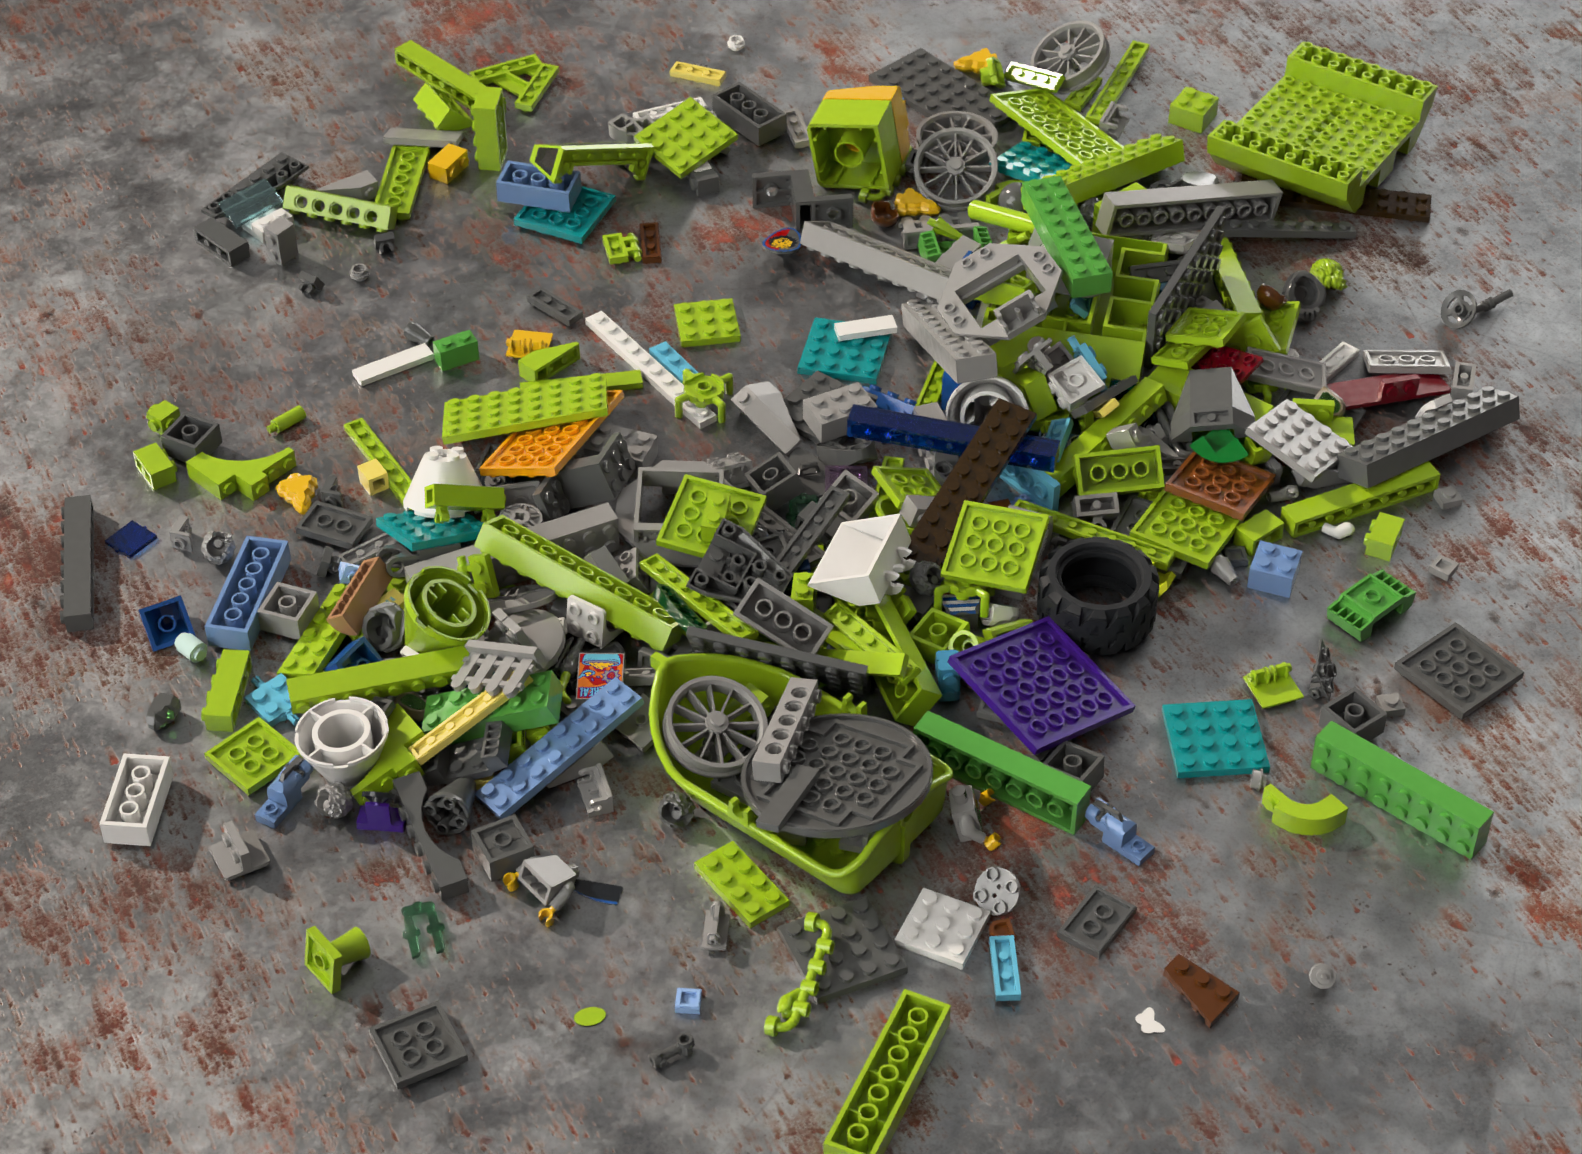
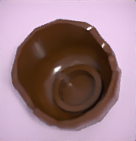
M875 201L871 205V220L877 226L888 228L898 222V209L895 208L893 210L890 202Z
M1264 283L1257 290V299L1265 309L1278 310L1288 301L1284 299V295H1280L1277 290Z

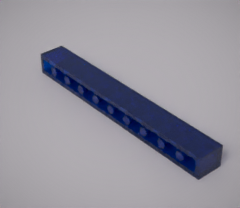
M853 404L847 419V436L956 456L963 454L980 426L856 404ZM1026 434L1007 465L1054 473L1059 458L1060 440Z

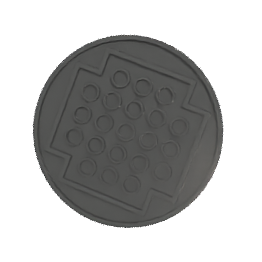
M845 713L827 714L810 718L809 729L804 732L802 745H798L795 760L792 759L789 774H785L782 783L754 780L752 760L760 742L746 757L741 771L743 796L751 810L759 817L797 764L820 769V777L781 829L796 835L815 838L859 836L893 825L912 813L923 802L930 791L933 781V765L930 753L925 744L914 733L886 719Z

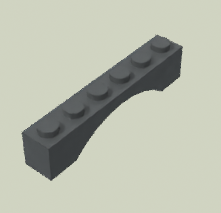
M418 771L392 780L393 790H390V793L395 794L393 802L394 804H399L398 812L402 822L406 821L408 824L406 826L410 839L414 838L416 842L414 843L415 852L418 857L422 856L424 860L422 861L423 870L426 875L430 874L432 878L430 884L433 893H438L441 901L468 893V878L460 860L439 849L425 831L423 807L428 801V791L420 772Z

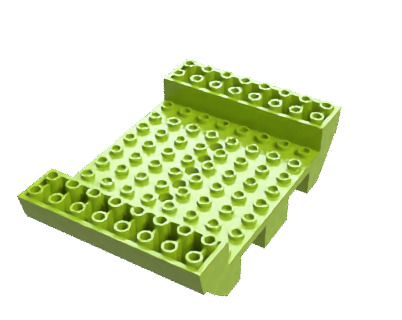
M1302 42L1287 57L1285 75L1237 123L1231 120H1223L1208 135L1207 153L1210 154L1217 165L1259 180H1273L1279 187L1355 213L1363 204L1366 185L1378 187L1392 172L1396 152L1408 154L1415 146L1429 111L1432 108L1438 86L1429 81H1422L1410 75L1400 74L1395 70L1382 68L1377 64L1364 62L1362 59L1349 57L1344 53H1337L1325 47L1315 46L1311 42Z
M1009 229L1007 239L1014 238L1015 235H1019L1022 232ZM1092 233L1095 237L1114 240L1111 292L1093 297L1089 316L1085 319L1075 314L1069 308L1071 302L1070 295L1055 293L1054 299L1058 307L1048 312L1045 320L1010 340L1001 339L989 346L996 353L997 371L1017 361V358L1025 351L1030 353L1027 346L1031 338L1037 336L1045 340L1051 338L1053 341L1050 347L1060 341L1074 358L1075 353L1067 339L1075 335L1080 345L1086 343L1088 347L1091 346L1096 353L1095 359L1105 367L1107 371L1105 385L1107 388L1132 375H1136L1140 382L1145 357L1148 314L1159 296L1161 283L1159 284L1157 279L1129 276L1128 267L1168 261V243ZM1023 270L1022 272L1018 273L1017 275H1020V276H1023V277L1026 278V271ZM1036 289V296L1042 293L1039 289ZM992 303L991 307L986 308L982 328L997 319L993 310L1000 307L999 305ZM1139 382L1124 390L1123 392L1119 393L1113 398L1119 401ZM1098 392L1095 395L1089 397V400L1095 397L1096 395L1100 394L1101 392Z

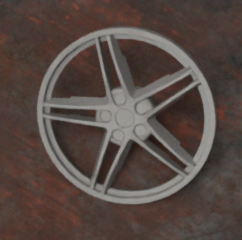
M534 584L499 589L500 596L487 598L491 616H494L492 612L498 607L510 616L520 611L545 605L559 596L548 587Z

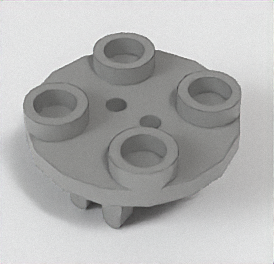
M989 867L977 879L973 898L980 908L991 911V915H1005L1017 906L1021 896V885L1018 878L1010 870L1002 867Z

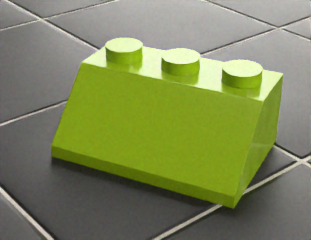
M426 82L413 99L418 105L417 108L426 114L425 117L434 123L433 126L437 130L459 131L472 126L473 119L451 95Z

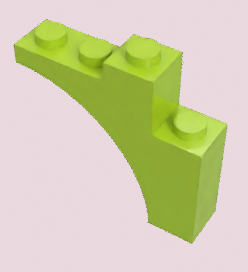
M290 447L276 454L254 460H224L201 452L186 461L189 478L220 500L238 490L255 501L270 491L269 484L297 466L294 450Z
M398 703L395 704V709L387 719L389 731L380 757L365 778L350 790L359 806H365V802H370L367 798L362 797V791L387 793L393 789L392 780L418 771L421 776L425 774L408 749L424 737L425 734Z

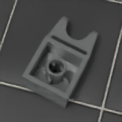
M401 543L381 547L377 551L376 557L379 556L381 558L383 553L391 552L392 557L387 562H384L386 564V571L390 576L400 578L405 577V566L459 550L461 545L456 543L411 551ZM391 568H399L400 570L393 572Z
M1067 740L1036 755L1023 754L1070 777L1085 782L1091 786V791L1104 777L1105 756Z

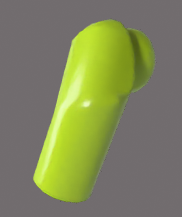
M799 987L779 999L777 1012H780L783 1019L791 1017V1006L798 999Z

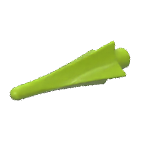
M940 216L938 220L930 217L927 222L928 225L933 227L932 231L934 230L935 234L955 240L962 236L960 232Z

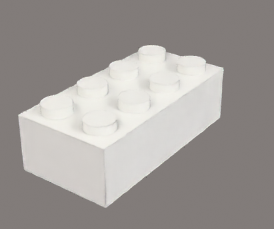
M123 754L99 824L104 843L151 846L174 776L170 757Z

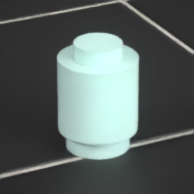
M183 632L175 640L177 651L191 662L197 663L206 657L207 645L193 634Z

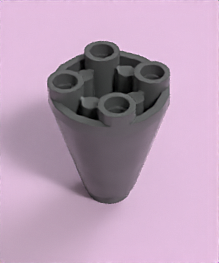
M470 776L459 777L429 797L423 807V811L428 821L435 827L437 833L440 835L460 833L467 827L471 819L476 794L475 780Z

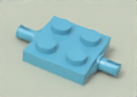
M1075 335L1068 338L1067 341L1075 353L1074 358L1082 355L1104 384H1106L1107 371L1103 364H1099L1095 359L1096 353L1091 346L1088 347L1086 343L1080 345Z
M282 673L266 683L259 676L253 677L251 683L257 689L246 695L244 699L251 709L271 727L285 720H289L296 727L300 718L296 714H292L286 682L287 678Z

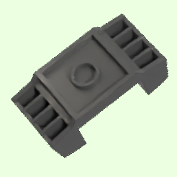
M503 721L487 722L484 737L453 745L449 744L425 763L424 777L428 786L448 785L462 776H470L474 780L492 776L495 771L508 767L513 731Z

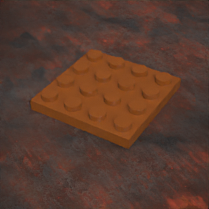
M1193 451L1166 482L1164 490L1175 496L1188 499L1195 504H1201L1211 508L1213 511L1221 512L1234 519L1243 521L1274 483L1276 474L1240 460L1229 463L1213 462Z

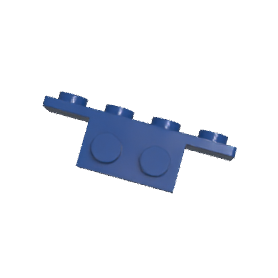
M870 384V387L863 386L866 392L878 396L875 403L877 405V418L910 430L912 424L911 416H913V410L917 406V401L909 398L901 400L899 399V394L888 391L887 394L881 392V387Z

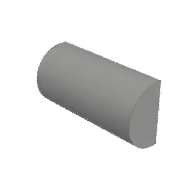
M758 577L733 613L734 617L778 645L813 654H818L834 627L831 623Z

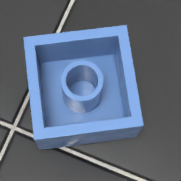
M1260 540L1250 566L1247 588L1290 598L1300 570L1303 551Z

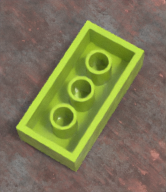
M480 86L478 94H475L474 104L471 105L470 110L471 116H474L472 131H475L473 144L477 147L475 161L478 162L480 170L501 171L508 150L503 88Z
M1160 445L1074 454L1073 456L1077 496L1117 492V495L1163 490L1165 487Z

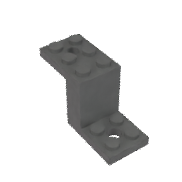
M808 169L752 173L753 208L791 206L795 229L799 233H802L805 221H831L846 228H853V194L814 196ZM770 187L776 188L772 192L766 191ZM833 210L838 211V213L835 215L829 214Z
M620 432L612 434L598 455L569 460L556 476H545L532 495L538 509L542 513L544 522L566 516L572 508L612 501L617 498L636 469L635 461L630 456L627 443Z

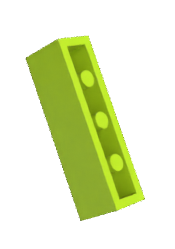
M223 649L221 658L217 659V671L211 678L212 688L211 691L207 692L206 707L202 708L201 719L205 721L207 731L234 732L253 667L250 651Z

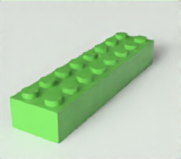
M1061 176L1022 182L1021 202L1047 252L1062 270L1061 279L1071 298L1111 292L1113 272Z
M927 711L913 728V733L925 744L929 753L952 768L953 779L966 785H972L973 788L981 792L990 788L994 791V794L991 795L992 797L1072 835H1075L1086 821L1085 812L1090 803L1091 786L1085 782L1070 777L1042 762L1029 758L1020 752H1016L1001 743L988 739L930 711Z
M1330 721L1316 736L1310 766L1316 772L1328 777L1337 784L1342 785L1356 795L1363 797L1377 807L1384 809L1398 819L1405 821L1417 830L1426 833L1438 842L1447 845L1471 860L1486 844L1494 811L1333 721Z

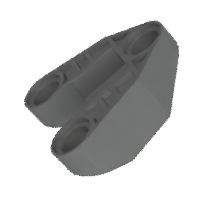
M865 430L855 433L856 445L853 446L849 444L847 447H844L834 441L819 442L816 444L818 459L826 467L837 470L878 460L873 432Z

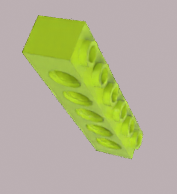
M287 185L283 201V208L289 209L291 214L300 215V212L307 213L306 217L318 218V216H323V220L335 222V219L341 220V224L352 226L353 223H357L359 228L370 229V226L376 227V231L387 233L388 230H395L398 207ZM304 198L307 199L306 207L303 205ZM322 201L325 204L324 210L320 207ZM339 205H341L342 207L341 214H339L338 212ZM357 208L359 209V212H360V215H359L358 218H357L356 215H355V211H356ZM374 212H376V214H377V220H376V221L373 220V213H374Z

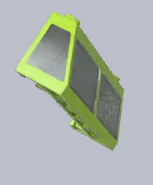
M635 142L534 144L530 162L554 184L562 183L561 177L566 173L572 175L574 166L624 165L634 174L633 177L636 180H645L655 147L651 143Z

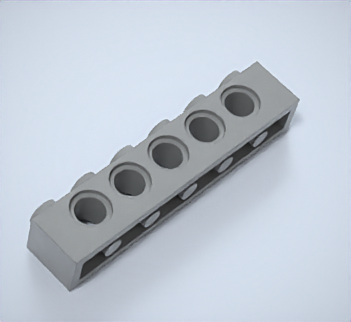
M790 678L753 757L754 780L782 783L785 774H789L792 759L795 760L797 755V747L802 745L803 734L809 729L810 718L814 717L816 705L821 702L822 691L818 689V680Z

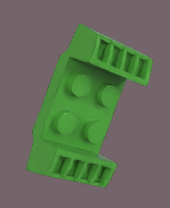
M973 226L972 240L980 243L982 247L992 243L987 226ZM934 230L920 233L917 247L922 258L936 262L957 240L937 242Z
M1381 569L1374 574H1368L1341 593L1339 598L1327 607V619L1362 642L1371 637L1373 624L1393 609L1400 614L1407 611L1412 606L1416 591L1401 583L1400 580L1385 572L1384 569Z

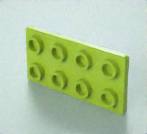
M1292 399L1298 407L1306 413L1313 415L1317 421L1328 426L1335 434L1346 439L1354 447L1353 418L1333 416L1335 400Z

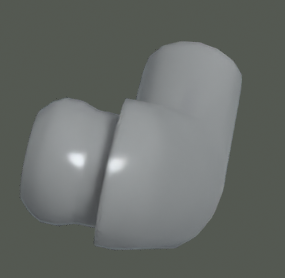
M1288 485L1279 491L1267 493L1269 503L1295 499L1299 496V490L1295 485Z

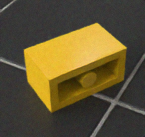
M450 143L447 144L428 162L429 178L449 184L469 165L467 149Z

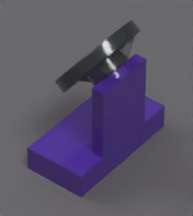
M362 791V797L367 798L370 802H365V806H360L356 822L357 829L404 833L406 821L402 822L398 808L390 807L389 803H385L389 799H395V794Z

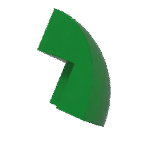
M1229 429L1212 430L1189 445L1201 457L1218 463L1238 461L1249 455Z

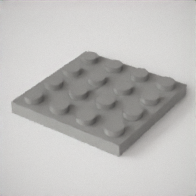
M1286 399L1255 421L1245 431L1247 436L1311 483L1337 464V454L1345 451L1346 448L1353 447L1346 439L1339 437L1328 426L1317 421L1313 415L1306 413L1289 399Z

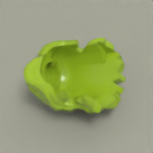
M1322 258L1312 264L1310 273L1316 276L1326 289L1330 290L1331 286L1333 289L1341 291L1348 287L1340 263L1329 258Z

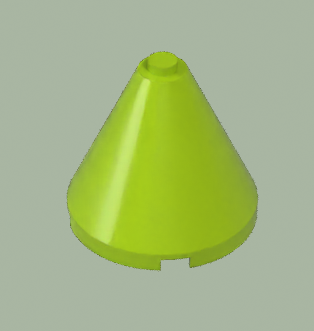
M445 566L424 567L420 572L411 577L404 591L405 645L421 654L464 646L469 639L478 640L487 630L491 620V610L485 594L482 590L477 592L469 584L471 579L455 569Z

